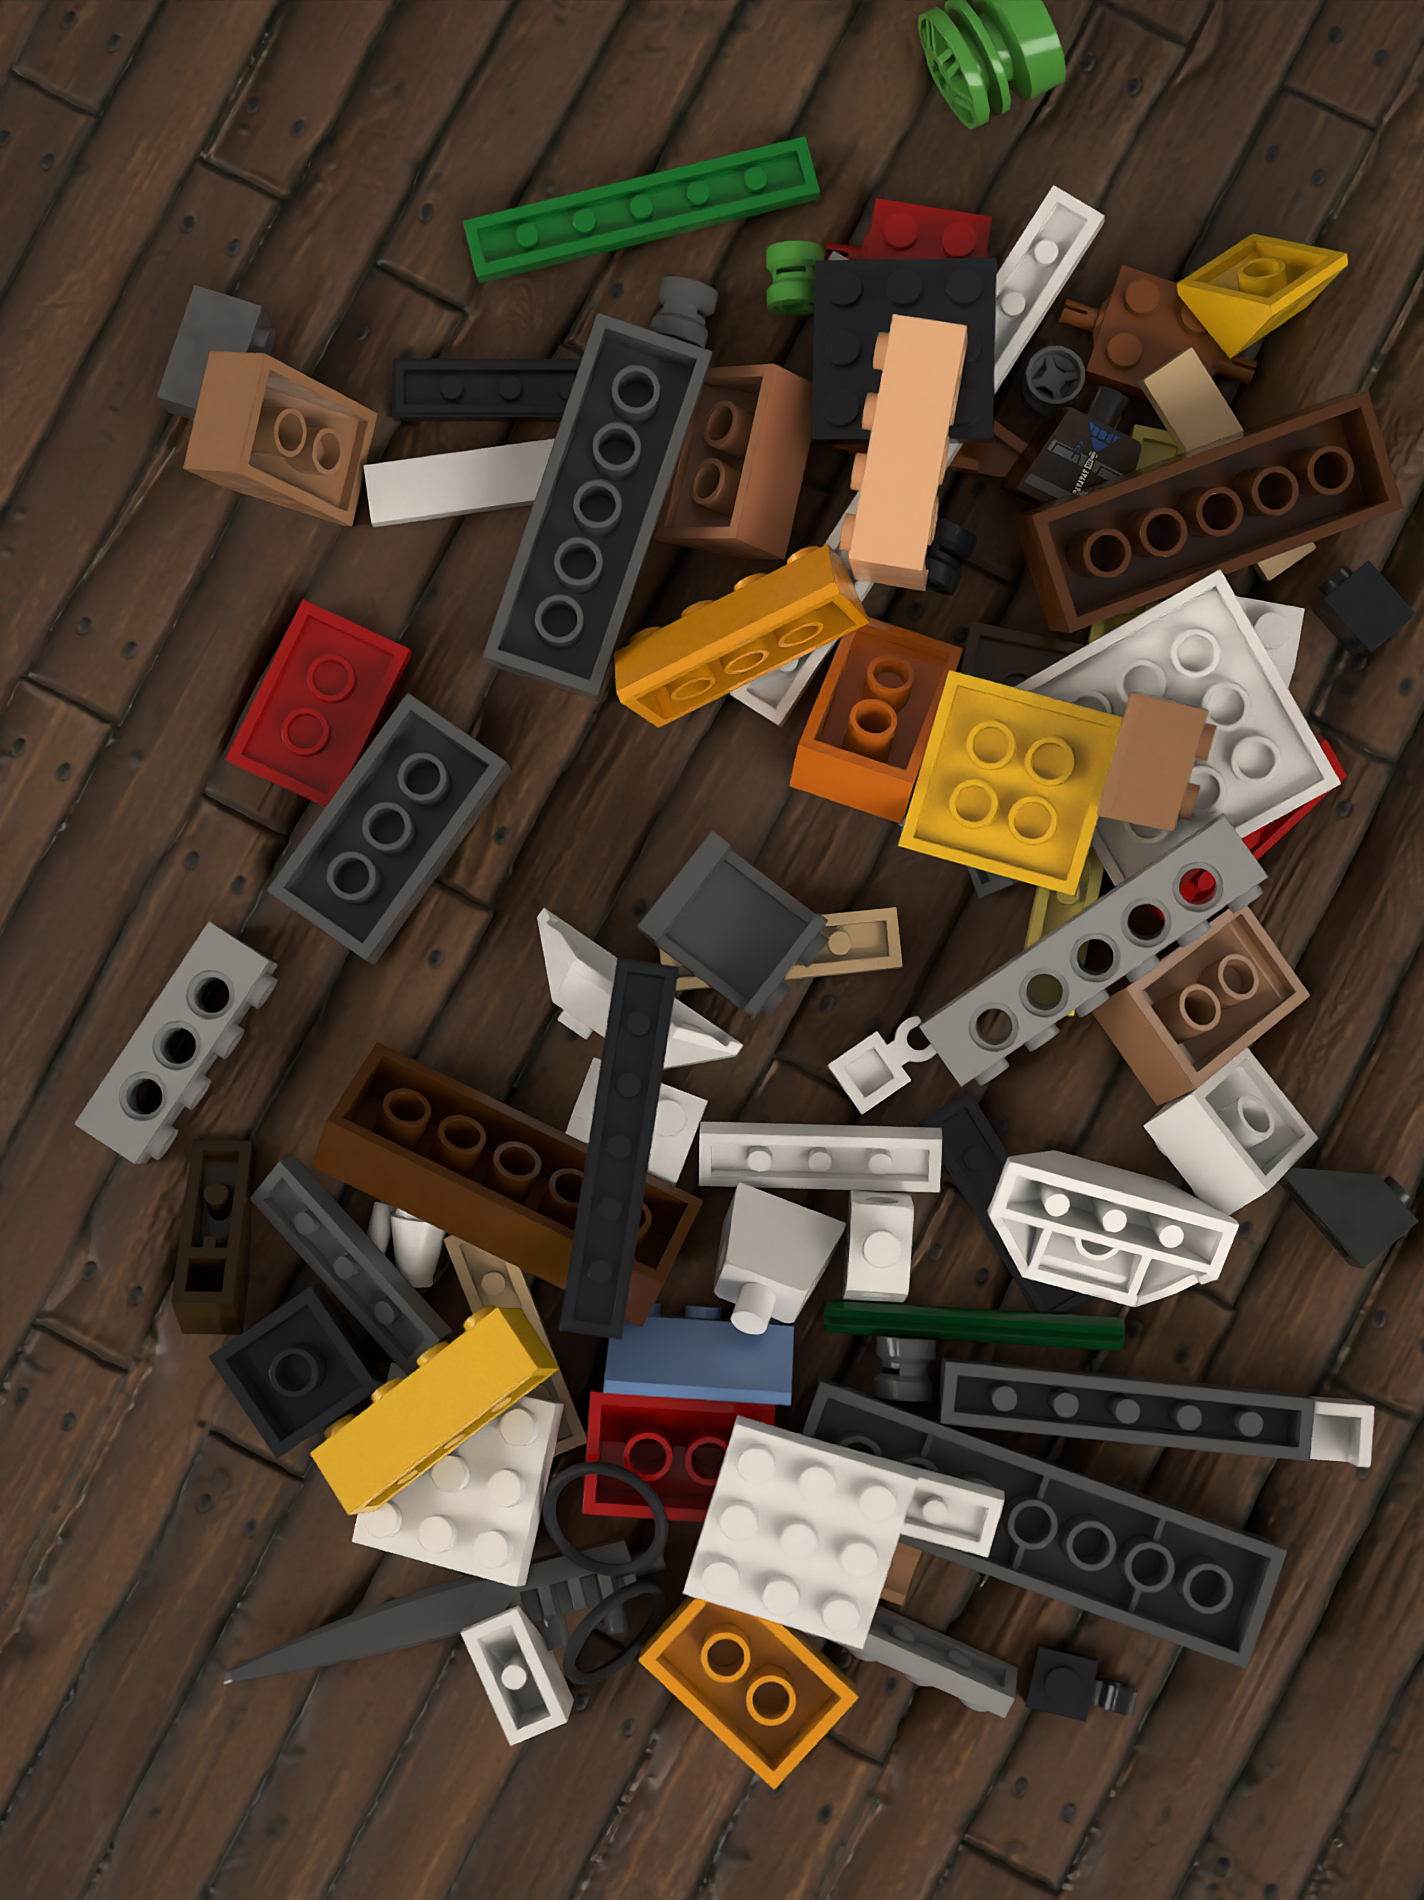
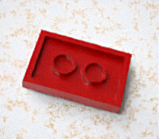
M302 599L225 760L326 808L365 753L412 655V651L403 645Z

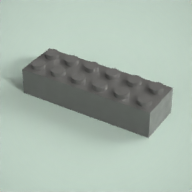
M597 312L482 656L486 665L597 702L599 701L710 368L712 351Z

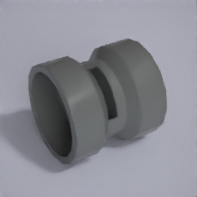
M677 276L663 278L658 294V299L663 308L660 309L659 315L652 318L649 330L705 349L708 331L705 328L706 320L704 318L714 314L719 293L709 285L693 279Z
M1048 346L1039 350L1030 359L1020 385L1021 398L1025 407L1032 414L1044 419L1055 407L1072 408L1085 382V367L1081 358L1073 350L1063 346ZM1042 388L1051 392V394L1045 392Z
M877 1335L876 1354L881 1359V1370L874 1377L873 1397L900 1401H933L934 1382L928 1374L929 1363L936 1358L937 1340Z

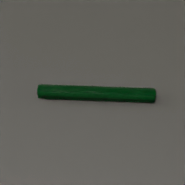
M842 1300L827 1301L823 1317L825 1331L842 1334L1110 1351L1121 1350L1125 1339V1323L1119 1317Z

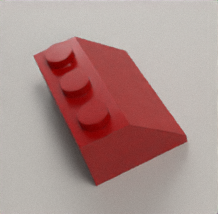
M591 1389L586 1461H604L620 1465L636 1473L659 1496L666 1510L667 1520L705 1522L737 1415L774 1426L776 1404L604 1393V1390ZM604 1474L585 1475L582 1514L654 1519L648 1502L628 1483Z

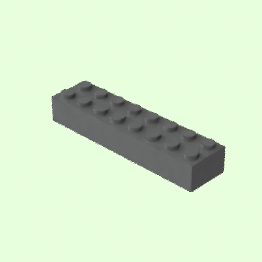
M817 1377L798 1434L1004 1491V1504L988 1557L901 1533L898 1539L899 1543L1247 1669L1287 1554V1550L1276 1542L951 1424H941L936 1418L881 1398L873 1397V1395L829 1379Z

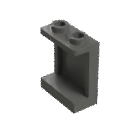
M713 831L710 832L637 926L639 933L752 1020L761 1009L770 1016L773 1014L792 989V986L786 983L784 979L799 961L808 968L829 941L821 933L828 922L825 917L819 913L817 915L749 864L731 850V845Z

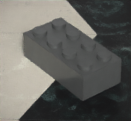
M407 693L266 891L364 960L375 965L512 772L508 763Z

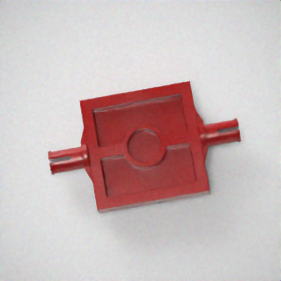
M876 198L871 229L864 239L862 247L827 241L824 260H829L833 251L849 260L989 258L987 246L992 217Z

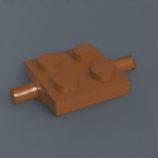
M1124 265L1119 270L1111 295L1102 304L1100 309L1067 298L1059 319V323L1062 322L1092 332L1090 337L1091 355L1085 370V380L1146 401L1149 400L1139 386L1138 381L1186 348L1193 347L1212 379L1217 374L1248 386L1257 364L1255 360L1251 361L1237 355L1230 359L1180 298L1177 291V283Z

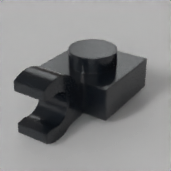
M1038 1643L1025 1698V1706L1086 1722L1089 1704L1118 1714L1133 1716L1138 1691L1134 1690L1135 1685L1097 1677L1096 1672L1099 1663L1097 1657Z

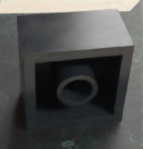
M321 1283L310 1286L208 1356L276 1459L387 1383Z

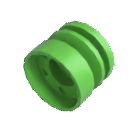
M948 0L945 2L944 11L936 6L919 15L918 29L931 75L950 108L961 123L969 129H974L988 122L990 112L998 116L1010 110L1011 97L1009 87L1018 97L1027 101L1065 82L1066 66L1064 53L1057 31L1042 0H973L975 12L965 0Z

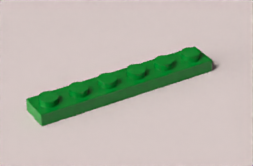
M806 136L463 220L477 280L480 284L819 200L820 190Z

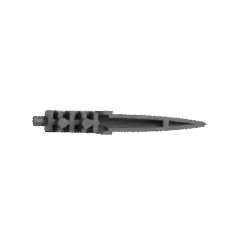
M625 1536L576 1548L583 1555L608 1564H623L634 1561L643 1556L648 1550L644 1549L632 1553ZM662 1551V1554L648 1568L627 1576H605L592 1573L576 1565L562 1552L531 1559L526 1585L515 1587L475 1575L463 1577L366 1609L290 1640L231 1668L225 1674L224 1684L338 1664L461 1635L462 1629L516 1606L522 1609L532 1623L542 1621L548 1651L566 1647L570 1640L565 1615L590 1610L621 1587L640 1581L639 1576L666 1570L664 1553ZM641 1593V1594H639V1595H637V1596H634V1597H632V1598H636V1597L643 1596V1593ZM625 1602L603 1618L607 1636L631 1630Z

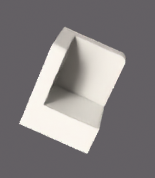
M1308 1396L1315 1399L1310 1459L1343 1461L1357 1467H1370L1374 1406L1355 1399Z

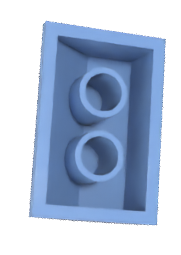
M654 1302L643 1327L625 1320L622 1340L609 1338L604 1393L791 1405L793 1323H784L770 1317L766 1331L762 1334L753 1335L737 1329L733 1325L731 1318H721L722 1307L686 1305L685 1315L661 1314V1303Z

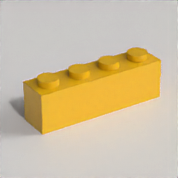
M489 1305L477 1311L464 1322L465 1333L450 1344L444 1341L428 1349L416 1361L420 1368L404 1380L399 1377L385 1383L370 1396L373 1402L370 1407L358 1416L353 1413L339 1419L325 1430L324 1435L327 1440L310 1454L348 1515L376 1511L560 1369L521 1308H496L495 1305Z

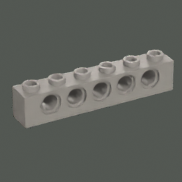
M1222 813L926 1017L919 1028L961 1087L973 1078L981 1086L1010 1066L1004 1058L1023 1044L1031 1052L1058 1034L1060 1031L1055 1022L1075 1010L1081 1018L1110 998L1105 990L1109 985L1124 975L1132 983L1153 970L1161 963L1156 953L1176 940L1180 947L1184 948L1203 936L1212 928L1207 918L1225 906H1228L1232 913H1235L1263 894V890L1258 884L1268 876L1227 817ZM1191 869H1205L1215 878V889L1211 896L1205 900L1191 901L1180 892V880ZM1138 905H1155L1164 914V924L1156 934L1142 936L1131 929L1128 917L1130 912ZM1090 939H1100L1108 943L1114 953V958L1110 965L1102 970H1090L1083 966L1078 958V949L1084 942ZM1039 974L1052 975L1060 981L1063 994L1053 1004L1043 1005L1037 1003L1029 994V981ZM993 1008L1004 1011L1012 1021V1031L1007 1036L999 1039L986 1036L981 1031L978 1023L979 1015L982 1012Z

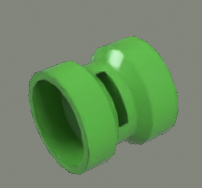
M797 240L778 242L766 248V268L772 274V285L766 289L768 311L786 316L814 314L815 261L824 260V247L811 241Z

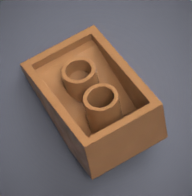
M210 351L183 469L222 487L342 526H352L364 476L363 465L367 463L378 413L265 353Z
M1248 905L1235 913H1232L1229 907L1225 908L1208 920L1212 928L1203 936L1184 948H1181L1178 943L1171 946L1157 956L1161 961L1158 966L1132 983L1127 978L1108 992L1110 996L1108 1000L1091 1011L1157 1106L1197 1089L1310 997L1306 988Z

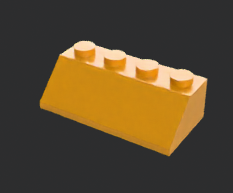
M828 544L822 547H806L792 554L787 560V565L767 575L765 573H757L740 580L734 586V592L716 601L704 600L692 604L681 613V618L663 628L650 627L634 634L628 641L629 645L614 652L616 693L622 704L660 728L870 623L843 560Z

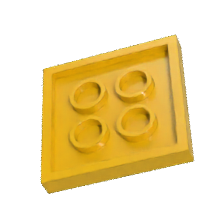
M949 670L898 846L1076 897L1099 819L1097 811L1123 717Z

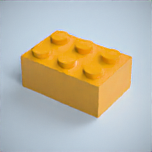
M689 1595L640 1647L638 1661L774 1790L859 1698L856 1684L796 1628Z

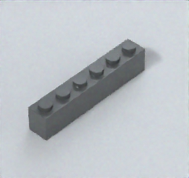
M941 1356L935 1417L941 1424L1310 1461L1315 1399L1293 1392Z

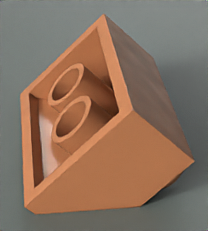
M776 364L709 368L657 524L654 539L739 559L785 560L811 443L813 383Z

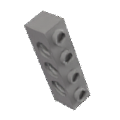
M209 921L74 1124L134 1164H147L151 1157L159 1160L171 1146L178 1133V1130L172 1127L184 1106L192 1110L206 1093L211 1079L205 1075L216 1058L219 1056L226 1059L242 1038L244 1029L238 1025L251 1005L259 1009L274 990L277 979L272 976V973L278 964L219 925ZM222 980L229 989V1001L221 1011L210 1013L203 1005V991L209 983ZM188 1030L195 1038L196 1050L190 1060L179 1064L171 1057L169 1044L177 1032ZM153 1080L161 1088L162 1102L156 1111L146 1114L138 1107L136 1094L144 1082Z

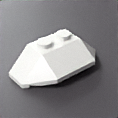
M543 908L537 920L552 1002L563 1009L557 1020L586 1040L593 1031L605 1038L617 958ZM674 997L663 1070L737 1056L743 1047L742 1043Z
M1056 1150L1008 1157L988 1209L989 1217L1022 1277L1132 1307H1138L1176 1294L1198 1282L1202 1285L1217 1280L1239 1227L1238 1222L1232 1217L1167 1181Z

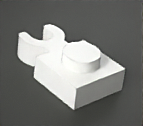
M918 1016L903 1021L895 1032L894 1041L888 1045L876 1031L827 1065L861 1115L911 1081L902 1065L908 1061L915 1063L924 1062L937 1053L931 1044L920 1051L914 1050L909 1046L907 1042L909 1031L922 1022Z

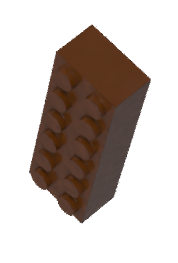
M1369 391L1342 394L1018 513L1013 515L1012 518L1049 631L1071 633L1183 591L1219 569L1226 575L1402 509L1403 504Z
M377 1042L326 1120L312 1167L564 1290L566 1289L588 1144ZM648 1173L625 1320L640 1327H643L703 1200Z

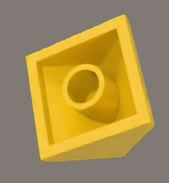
M1253 233L1178 282L1177 291L1180 298L1226 355L1232 359L1304 310L1348 265L1347 253Z

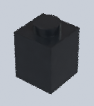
M1369 560L1354 573L1347 565H1344L1318 588L1325 598L1312 609L1358 663L1416 615Z

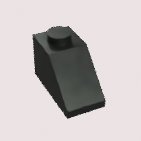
M1291 1167L1278 1180V1183L1351 1267L1364 1269L1418 1222L1408 1209L1413 1204V1200L1405 1189L1391 1176L1383 1180L1378 1174Z

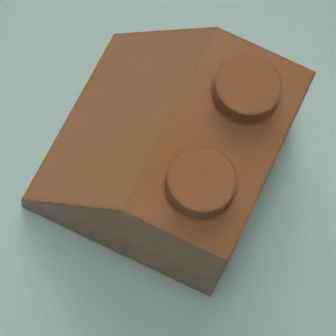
M1139 691L1130 692L1097 815L1174 831L1177 828L1179 818L1191 821L1200 785L1189 782L1196 759L1208 760L1217 725L1206 723L1209 710Z

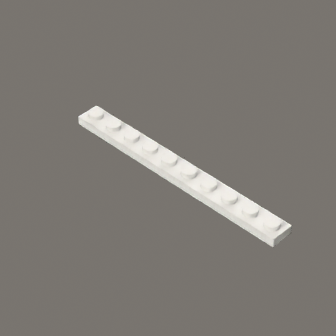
M1054 185L997 273L995 393L1105 222V215ZM949 444L946 470L963 444ZM858 491L824 545L828 544L843 560L862 603L874 583L855 580L848 560L849 551L840 550L844 517L846 513L856 515L860 491ZM838 639L730 692V695L782 728Z

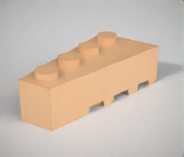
M893 314L890 333L879 332L873 369L883 370L879 393L868 392L862 420V429L871 431L867 454H856L851 479V490L860 491L856 515L845 514L840 538V550L849 551L848 560L855 580L921 591L926 589L929 570L925 567L927 545L931 546L935 536L939 504L937 490L938 485L942 486L945 477L950 444L948 430L949 425L953 426L968 342L967 326Z

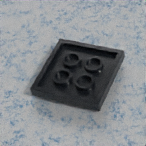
M996 258L815 261L811 434L813 444H869L871 431L862 429L864 407L868 392L879 393L883 370L873 369L875 347L879 332L890 333L893 314L967 326L968 342L953 426L949 425L948 436L950 437V444L994 443Z

